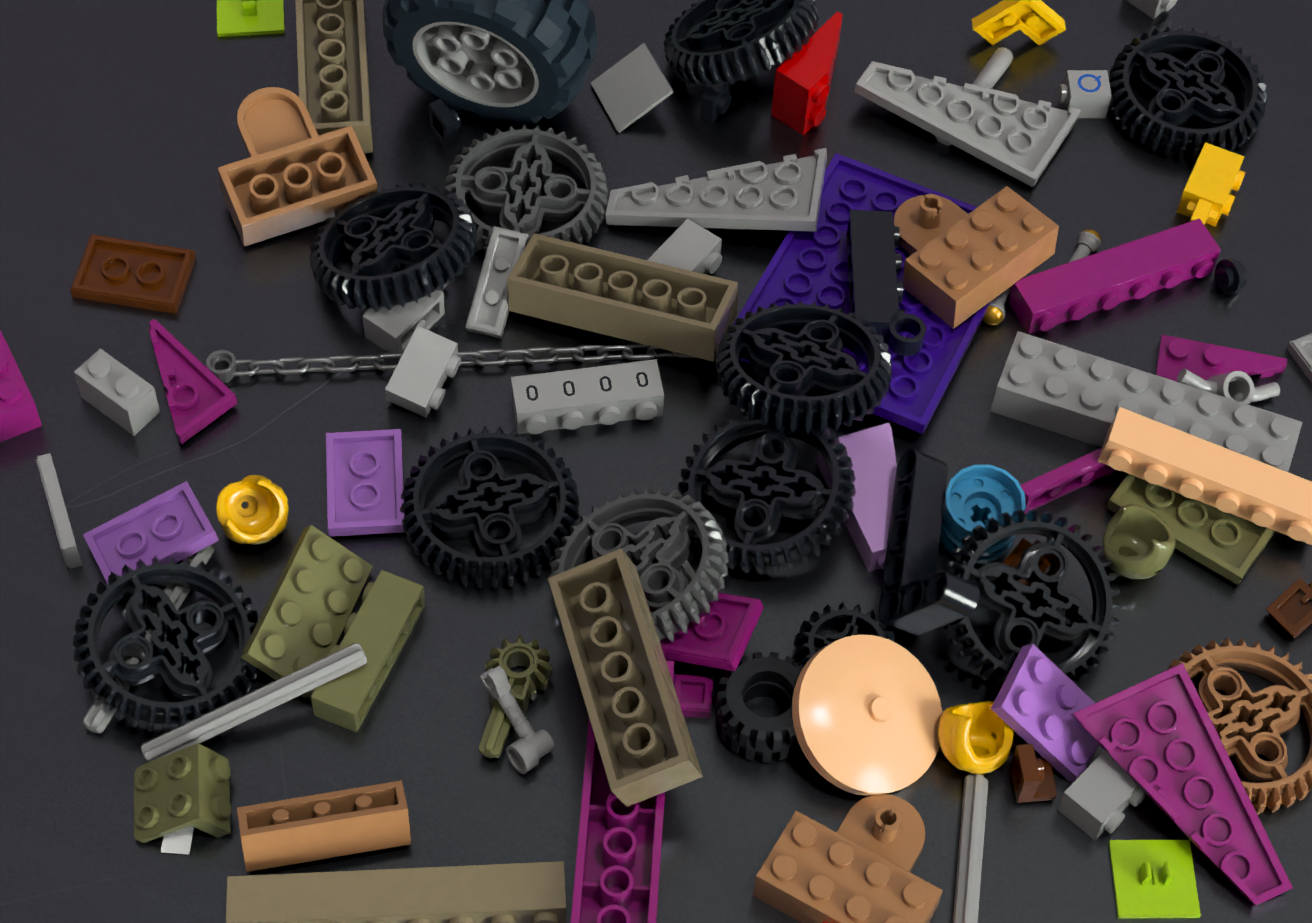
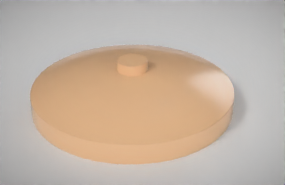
M852 635L836 640L821 648L807 661L801 670L792 698V719L795 734L810 764L822 777L836 787L863 796L889 794L901 790L917 781L928 770L940 746L938 727L940 717L943 714L938 691L932 678L920 661L901 645L879 636Z

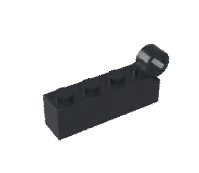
M850 210L846 229L850 313H856V320L866 319L868 326L876 327L877 334L883 336L884 343L886 344L887 341L888 347L894 353L902 356L914 355L923 346L926 326L919 317L913 314H905V310L899 309L898 303H902L903 282L897 281V275H900L901 254H895V248L899 246L900 229L897 226H893V212ZM898 332H909L915 337L906 338L899 335Z

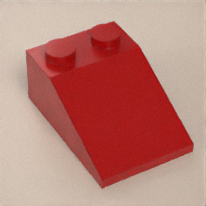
M838 11L809 38L807 44L802 45L800 52H794L791 59H787L776 69L771 116L802 135L812 126L817 127L826 115L825 107L837 61L843 14Z

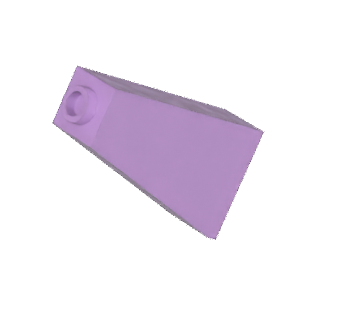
M889 423L839 437L840 443L845 445L847 455L851 458L853 464L851 470L854 471L856 478L853 483L856 488V494L851 497L854 506L853 510L847 511L849 519L848 523L845 524L868 572L880 568L884 570L897 469L892 428ZM818 451L817 465L828 488L832 490L830 468L823 455Z

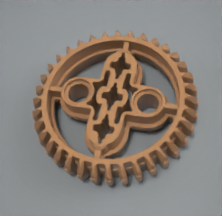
M1228 637L1222 641L1220 646L1212 639L1205 648L1198 644L1191 653L1185 650L1180 655L1179 660L1174 659L1170 663L1168 669L1183 663L1191 679L1196 676L1200 677L1198 695L1228 756L1234 759L1245 777L1254 782H1242L1257 815L1262 813L1266 806L1272 812L1278 810L1281 804L1288 808L1293 805L1296 799L1301 801L1309 791H1312V673L1306 675L1301 673L1303 668L1302 662L1294 666L1288 662L1289 653L1282 657L1275 655L1274 646L1267 651L1262 650L1259 640L1252 647H1248L1243 638L1237 642L1236 646L1232 645ZM1235 670L1254 673L1270 680L1276 685L1252 693L1243 677ZM1215 689L1224 691L1228 696L1219 694ZM1301 710L1310 732V749L1300 768L1288 776L1284 771L1288 764L1287 747L1280 735L1295 727L1300 718ZM1257 754L1266 756L1270 761L1260 759Z

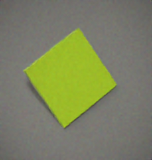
M217 0L218 37L285 33L284 0Z
M1109 840L1108 845L1118 918H1200L1201 914L1190 840Z

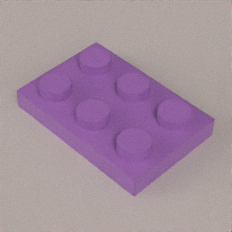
M401 429L326 433L329 537L405 532L402 524V519L405 515L400 512V507L404 503V500L401 499V494L404 490Z
M187 481L83 534L107 584H109L108 576L111 572L122 577V568L125 564L132 570H136V563L139 559L146 566L152 565V559L155 556L160 560V564H165L171 555L175 558V563L187 556L189 557L219 541Z
M1034 644L1022 646L991 710L1028 744H1033L1034 750L1069 782H1074L1087 769L1098 746V743L1070 715L1095 702Z

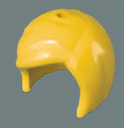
M249 475L241 481L228 484L220 491L216 502L217 518L225 535L232 541L239 544H264L270 542L285 529L289 513L288 498L283 489L267 477ZM243 502H247V506L245 508H242L241 506Z
M994 702L960 704L943 711L938 727L939 743L946 759L957 769L972 774H986L998 769L1009 757L1013 742V729L991 710Z

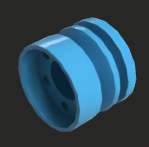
M972 465L960 470L950 480L945 493L940 541L944 548L953 555L952 552L955 548H964L961 542L963 537L967 535L974 537L972 532L974 527L981 525L985 528V520L993 517L998 521L999 514L1007 512L1012 517L1014 511H1024L1026 508L1025 493L1018 480L1006 470L993 465ZM1015 535L1005 537L991 545L982 553L975 564H987L1000 559L1010 550Z

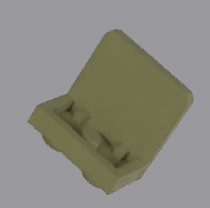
M196 743L137 767L134 772V838L137 841L146 843L191 825L217 838L230 834V815L232 809L230 804L229 778L231 771L229 759Z

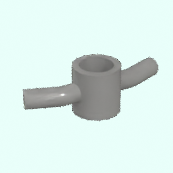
M1182 369L1177 377V381L1182 384L1245 404L1269 399L1280 394L1278 383L1272 382L1254 387L1251 377L1242 371L1219 374L1204 380L1191 371Z

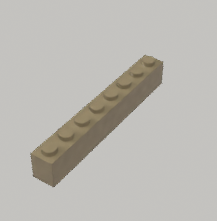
M564 861L227 876L226 923H566Z

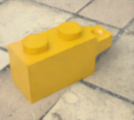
M1205 142L1184 188L1177 213L1190 217V222L1200 218L1204 225L1207 223L1216 227L1221 214L1228 216L1235 199V196L1230 195L1231 191H1239L1246 172L1241 171L1240 168L1244 156Z

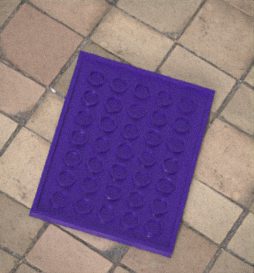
M835 153L825 170L817 230L788 231L737 318H745L746 312L756 313L758 307L769 309L771 303L783 306L785 301L790 305L798 304L799 301L803 304L811 305L815 301L817 306L824 307L829 304L831 309L843 308L845 314H850L846 229L850 210L893 212L894 225V216L898 207L906 200L915 196L935 194L947 198L968 214L977 207ZM899 245L898 248H895V254H901L900 275H897V281L903 282L904 262L911 255ZM903 288L902 303H898L899 309H904L905 314H913L919 317L925 323L926 333L921 350L911 356L898 355L888 347L892 361L891 382H889L886 397L882 399L880 406L874 408L873 414L923 434L981 324L990 302L953 329ZM898 332L899 335L906 338L915 337L909 332ZM843 347L841 352L852 356L856 361V366L859 367V371L868 374L869 371L863 361L853 352ZM743 358L740 359L744 362L749 363V360Z

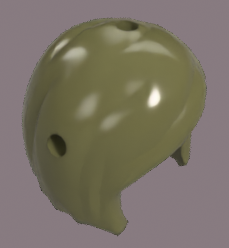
M1136 504L1125 505L1115 513L1105 529L1102 541L1104 557L1111 560L1108 567L1123 577L1138 580L1148 579L1158 574L1168 563L1176 545L1174 533L1165 520L1153 511H1149L1147 508Z

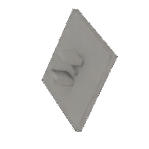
M642 43L591 82L592 87L619 133L674 93L645 43Z

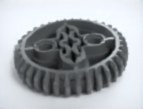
M525 124L521 130H514L511 125L506 132H502L497 128L493 136L484 132L482 141L473 139L471 147H463L461 155H455L453 165H449L448 176H446L444 182L447 191L455 193L457 198L462 199L465 205V199L474 200L477 208L483 213L500 215V228L526 233L529 235V241L534 233L538 234L542 221H569L557 229L540 233L539 235L581 245L582 242L589 243L592 234H597L599 224L603 223L608 205L607 179L605 173H603L601 163L597 162L595 154L588 153L586 144L578 146L576 137L567 140L564 131L556 135L552 127L545 132L541 131L539 125L534 130L527 129ZM513 157L510 168L486 167L496 161ZM551 160L559 162L572 170L582 180L586 189H578L575 180L569 176L552 173ZM471 212L477 230V246L474 248V251L477 253L484 250L486 255L493 228L480 221Z
M647 487L643 494H640L633 488L631 495L627 497L619 492L617 500L611 502L605 498L604 506L599 509L592 506V514L588 517L580 515V524L578 526H569L571 536L561 537V543L564 547L554 550L556 560L550 562L553 573L549 575V578L584 564L591 553L593 558L596 559L622 548L636 567L648 607L654 611L651 613L659 641L667 637L674 642V633L682 631L687 634V625L690 622L700 624L699 614L701 612L710 613L708 602L719 601L717 590L725 588L723 577L728 575L726 564L729 560L726 551L727 543L722 535L723 532L719 524L716 523L712 513L706 510L700 502H695L689 495L683 497L677 490L669 494L662 487L655 494L653 490ZM652 521L637 535L625 529V527L636 523ZM697 534L702 544V557L695 576L686 587L685 579L677 569L688 559L690 539Z

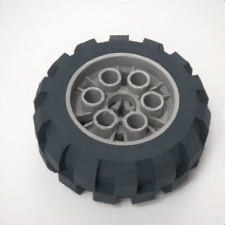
M386 0L383 7L384 38L387 39V50L395 64L404 66L407 70V78L422 91L429 90L441 98L445 105L459 112L463 109L478 115V119L501 123L503 119L513 120L517 125L537 123L543 117L547 119L552 118L575 100L576 95L582 91L596 56L595 50L598 46L594 11L589 9L588 0Z

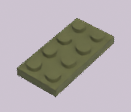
M1131 474L1125 477L1109 499L1106 507L1116 513L1125 505L1136 504L1147 508L1149 511H1153L1171 527L1176 542L1175 549L1236 585L1240 584L1275 532L1231 513L1222 512L1208 504L1187 498L1162 486L1151 484Z
M313 525L304 528L241 658L275 680H278L328 656L332 647L337 644L373 566ZM306 692L300 696H302L303 698L309 697V692Z

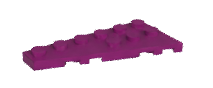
M1183 663L1070 714L1252 905H1258L1293 888Z

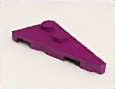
M154 318L149 322V333L177 439L183 444L235 406L237 398L221 380Z
M1161 335L1155 375L1178 382L1177 377L1180 371L1187 369L1204 380H1208L1215 375L1233 371H1242L1248 376L1258 374L1259 378H1265L1279 372L1283 373L1287 366V358Z

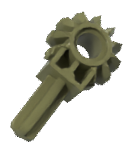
M519 635L516 643L511 644L510 641L503 638V641H501L502 649L492 647L489 652L491 660L485 664V672L497 666L502 667L508 677L511 692L517 701L516 703L519 704L518 706L525 716L530 700L534 701L537 697L536 689L546 691L548 688L547 678L553 674V667L548 662L550 660L549 652L547 649L539 650V642L536 638L525 644L524 638ZM516 666L527 668V670L518 673L511 671ZM489 692L490 707L493 708L478 751L485 755V757L493 759L501 756L512 723H510L508 716H506L497 699H494Z

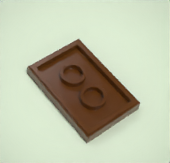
M91 234L70 289L72 298L177 314L196 260L195 250Z

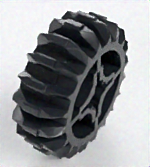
M842 602L837 611H834L827 604L823 608V614L813 611L809 621L803 620L799 633L794 638L793 645L795 649H793L792 658L797 663L796 668L800 665L805 666L807 661L821 648L841 638L863 634L883 637L894 642V631H886L887 624L882 623L880 620L874 621V610L869 611L867 614L861 613L859 603L853 610H847L844 602Z

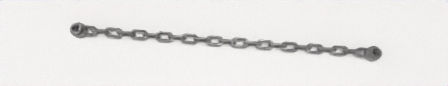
M640 343L608 346L581 345L560 348L532 347L511 350L482 349L458 352V357H473V360H461L459 366H501L519 363L550 364L567 361L599 362L615 359L648 360L663 357L696 358L672 351L658 352L660 348ZM635 348H647V354L632 355ZM217 350L208 356L206 365L223 383H228L234 377L252 376L254 374L278 373L288 375L326 371L336 373L352 372L355 370H395L397 365H384V359L399 358L400 360L403 353H383L366 356L335 355L318 358L286 357L277 360H236L234 354L230 351ZM598 350V356L583 357V351ZM622 350V354H608V351ZM548 352V358L534 359V353ZM573 352V356H559V353ZM499 354V360L484 361V355ZM522 354H523V358H510V359H509V355H522ZM349 360V367H334V361ZM359 361H373L374 364L360 365ZM299 362V369H284V363ZM309 363H323V366L309 367ZM237 365H248L249 371H237ZM259 365H273V368L259 369Z

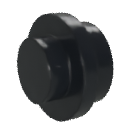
M1224 259L1219 261L1215 267L1214 280L1223 293L1234 294L1245 286L1247 271L1240 261Z

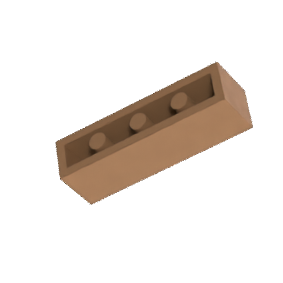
M402 780L237 807L246 872L411 844L408 807Z

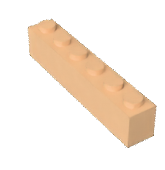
M1119 407L1108 429L1098 462L1108 465L1115 470L1144 479L1151 484L1159 485L1182 494L1187 498L1195 499L1218 508L1222 512L1231 513L1258 526L1282 533L1294 540L1312 545V481Z

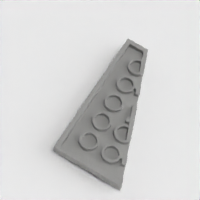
M874 61L871 62L860 77L854 89V92L1031 187H1034L1081 113V109L1070 107L1069 111L1053 108L1051 107V102L1039 100L1038 104L1019 100L1016 94L965 83L963 87L946 83L947 78L934 76V79L915 76L912 70Z
M827 148L814 150V156L798 159L796 154L783 156V162L768 165L757 161L707 171V177L689 180L688 175L675 177L676 183L657 186L650 182L611 190L605 214L607 225L680 227L688 218L703 228L816 231L827 163Z

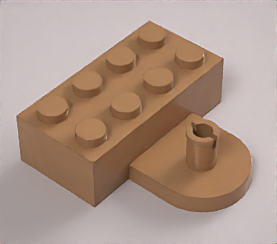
M279 87L258 89L249 94L240 104L237 113L238 131L249 158L218 167V177L221 193L244 247L325 221L327 218L335 217L334 211L345 209V203L352 204L357 201L358 197L364 198L370 195V191L377 193L376 179L352 125L318 136L304 102L295 93Z
M1008 186L969 214L951 200L935 194L912 197L898 207L893 225L900 229L899 245L911 255L904 262L903 288L954 329L1054 255L1059 225Z
M881 794L871 795L858 801L850 809L837 832L796 810L755 878L753 896L800 923H822L825 921L828 923H930L938 908L943 890L910 873L922 852L925 842V826L920 814L904 799L894 795Z

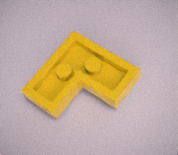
M1003 0L972 19L973 30L992 45L1018 30H1021L1036 44L1041 45L1066 30L1065 20L1042 0Z

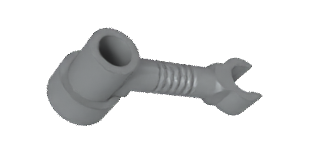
M497 666L480 675V680L492 697L497 699L519 736L515 742L506 747V755L511 765L519 773L525 774L539 764L540 758L555 748L554 741L544 729L534 732L524 713H522L523 711L520 710L519 704L516 703L517 701L511 692V686L505 671L501 666Z

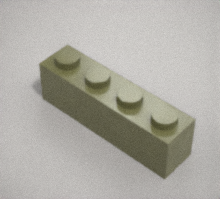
M381 570L375 582L370 581L366 586L362 596L363 604L358 613L353 612L350 615L345 626V636L340 645L335 644L329 653L330 655L353 643H359L365 652L367 663L309 691L314 716L356 733L426 606L423 585Z

